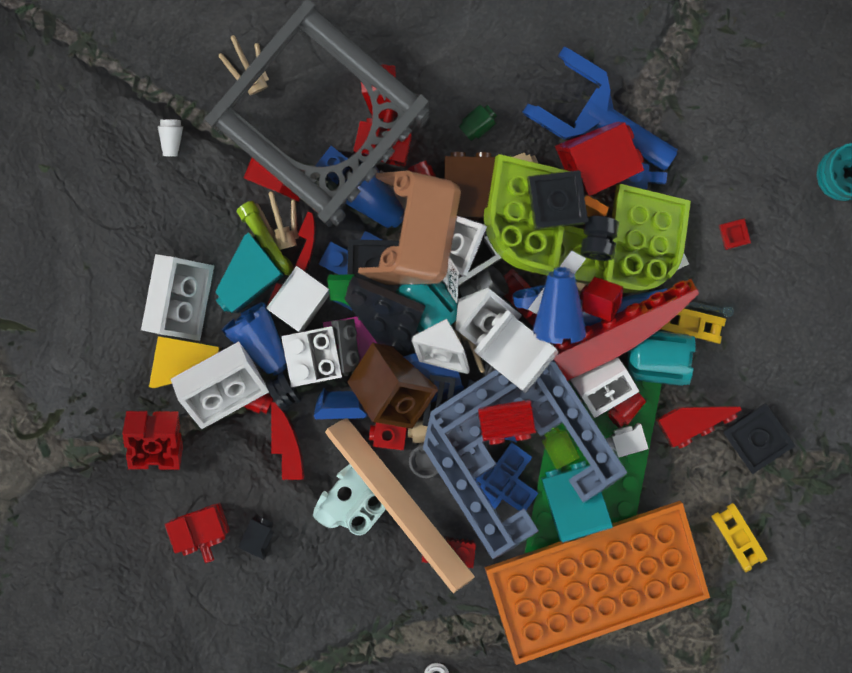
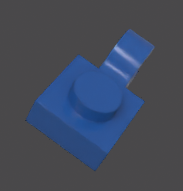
M642 163L644 171L621 182L624 185L647 190L648 183L665 184L667 173L649 172V164Z

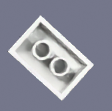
M155 254L141 330L200 341L214 265Z
M240 342L231 345L171 379L178 401L201 429L269 392L251 357Z

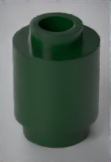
M479 104L462 119L463 123L459 125V128L472 142L476 138H481L497 124L494 121L497 115L488 105L483 108Z

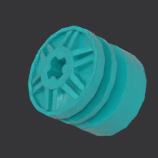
M852 143L831 150L823 156L818 164L816 174L818 185L824 194L834 200H852ZM844 169L848 170V173L846 174L847 178L843 177L845 173Z

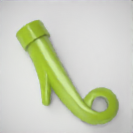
M248 201L241 205L236 212L242 222L247 223L259 241L260 246L282 273L290 275L294 270V266L281 253L259 215L260 210L255 202Z

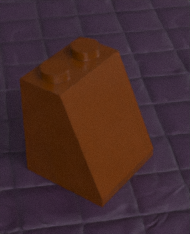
M450 152V156H445V179L457 184L461 190L457 216L470 221H484V209L488 207L495 157H491V153L478 152L476 157H466L465 152Z
M372 342L347 381L372 422L413 429L439 390L436 385L393 346Z

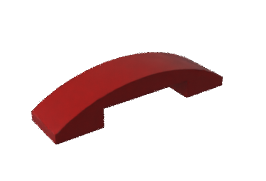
M307 212L298 233L299 237L306 239V243L296 263V266L304 272L307 271L311 262L316 239L315 216L310 212ZM276 283L267 306L282 287L281 284Z

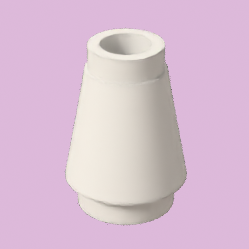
M161 119L158 131L163 156H178L183 131L181 120Z

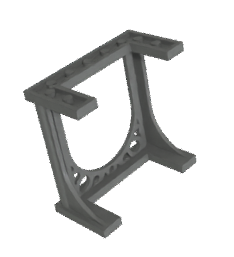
M305 0L204 120L220 135L223 133L307 203L318 213L321 221L330 228L333 224L337 227L346 217L344 212L346 207L344 204L347 200L350 203L354 201L361 192L358 187L364 180L366 182L371 181L378 172L375 167L381 160L384 162L388 161L395 152L392 147L398 140L404 142L416 126L420 129L429 119V101L421 94L417 97L318 13L313 2ZM297 33L302 38H305L306 35L311 37L350 70L363 83L372 102V126L365 143L352 157L333 166L313 167L296 162L233 110L236 104ZM379 95H381L384 98V101L387 98L391 102H386L379 105L377 103V98ZM392 109L398 113V118L394 122L385 123L379 119L380 112ZM380 127L391 129L390 131L383 132L381 134L383 137L381 138L376 136V131ZM364 149H367L369 151V155L367 157H364L362 155V151ZM346 167H351L353 169V173H348V180L345 183V177L342 171ZM330 172H335L340 180L339 187L335 191H330L325 183L326 176ZM312 174H320V186H317L315 184L317 180L310 178Z

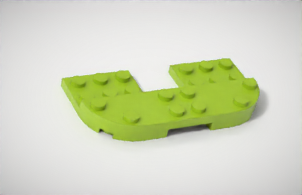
M498 154L495 157L488 207L484 209V225L487 226V237L494 250L507 263L525 271L548 276V273L554 271V268L561 266L571 251L581 255L582 241L587 236L584 234V229L572 226L535 230L527 178L529 176L569 171ZM624 184L617 185L612 218L619 222L617 238L613 239L616 243L615 257L610 261L586 258L575 273L576 282L589 285L592 279L597 277L623 286V293L628 294L646 292L663 284L675 274L681 264L691 201Z

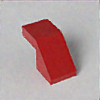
M251 158L243 177L244 179L299 202L300 198L254 158Z

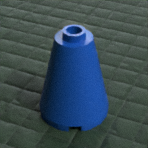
M376 175L370 182L364 180L358 187L361 192L352 203L348 200L345 203L386 228L391 226L396 228L404 220L403 213L405 209L390 186L376 179Z
M556 267L554 271L548 273L533 327V334H536L538 340L563 344V339L571 338V343H575L586 337V328L576 278L569 268Z
M260 302L242 312L238 319H232L223 327L222 331L234 344L240 342L252 361L266 374L273 373L277 375L287 368L285 365L284 348L270 311L266 309L267 305L265 302Z

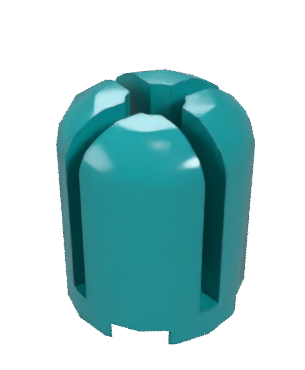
M442 281L437 284H402L395 292L426 305L417 329L419 333L445 319L448 320L450 325L457 319L458 300L456 303L449 293L447 286Z
M661 331L655 332L628 351L627 370L630 376L636 381L679 386L690 385L693 374L691 366L693 352H695V336Z

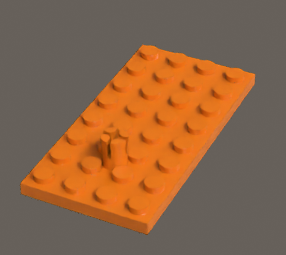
M677 501L613 523V528L563 543L560 541L484 567L515 664L518 665L710 598L683 503Z

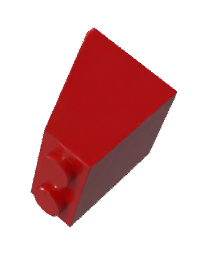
M614 122L555 146L564 170H580L585 196H591L644 171L642 166L644 162L643 156L639 149L635 148L632 141L634 139L633 131L625 122Z

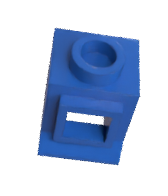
M330 146L315 166H333L344 162L348 158ZM346 167L342 171L343 175H345L351 167ZM330 172L327 175L334 183H339V177L335 172Z

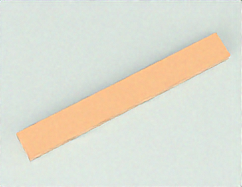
M342 419L327 428L325 432L449 589L455 593L472 581L475 576L349 419Z

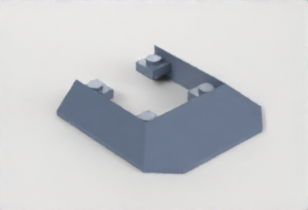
M551 362L526 393L500 372L494 370L432 410L423 449L492 559L517 547L520 543L539 532L525 509L503 522L476 478L497 465L484 445L489 440L483 441L478 413L479 407L531 400L535 429L540 436L564 423L591 465L569 479L583 503L604 489L609 488L627 474V471L555 362Z

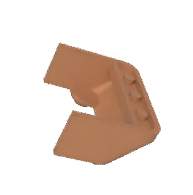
M411 171L376 173V179L394 187L397 195L403 198L407 197L399 246L389 247L383 252L379 267L359 268L358 273L384 285L437 284L441 282L448 270V260L450 258L461 195L460 187L450 180Z

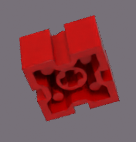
M386 109L383 122H394L396 111ZM367 118L366 122L360 121L353 150L354 153L365 143L371 130L372 118ZM380 127L376 131V136L381 138L383 137L381 135L383 132L390 131L391 129ZM411 133L404 142L398 140L392 147L395 152L387 162H384L385 164L405 168L412 140ZM364 149L362 151V155L364 157H367L369 155V151L367 149Z
M126 411L122 435L124 447L127 448L126 459L128 469H149V465H159V470H180L183 442L182 435L179 433L180 420L178 411L153 412L152 416H149L147 411Z
M220 502L171 519L164 524L175 554L182 552L184 556L196 552L200 548L205 563L214 560L210 546L223 542L222 540L226 539L225 535L230 532Z

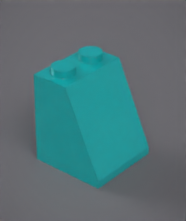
M249 232L243 237L215 291L219 296L216 301L225 312H240L285 276L260 246L258 240Z
M585 460L570 464L571 469L562 472L560 468L546 471V476L541 478L556 531L562 543L613 528L602 492L583 503L569 479L591 466L586 464Z

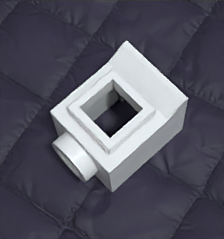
M636 423L633 428L632 426H626L613 430L610 438H606V441L618 458L648 449L640 423Z

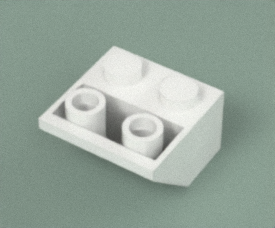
M333 326L281 336L291 387L342 377Z
M618 357L570 379L593 418L639 392Z

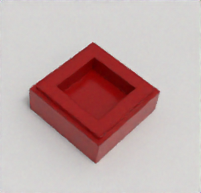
M745 218L719 225L725 250L751 243Z

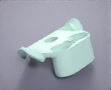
M349 464L337 474L339 480L329 493L322 492L314 508L313 517L328 528H335L341 525L348 528L355 535H363L370 530L386 508L380 501L375 506L368 505V500L375 495ZM341 487H349L351 489L352 495L348 500L338 498L337 493ZM355 517H364L361 525H351Z

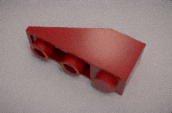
M739 406L677 407L657 418L656 421L670 446H678L681 449L692 443L691 438L699 433L701 436H705L714 431V425L723 421L726 424L738 417L736 413L742 409Z

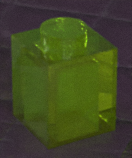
M556 427L544 434L546 438L541 440L556 469L580 458L565 429L559 430Z

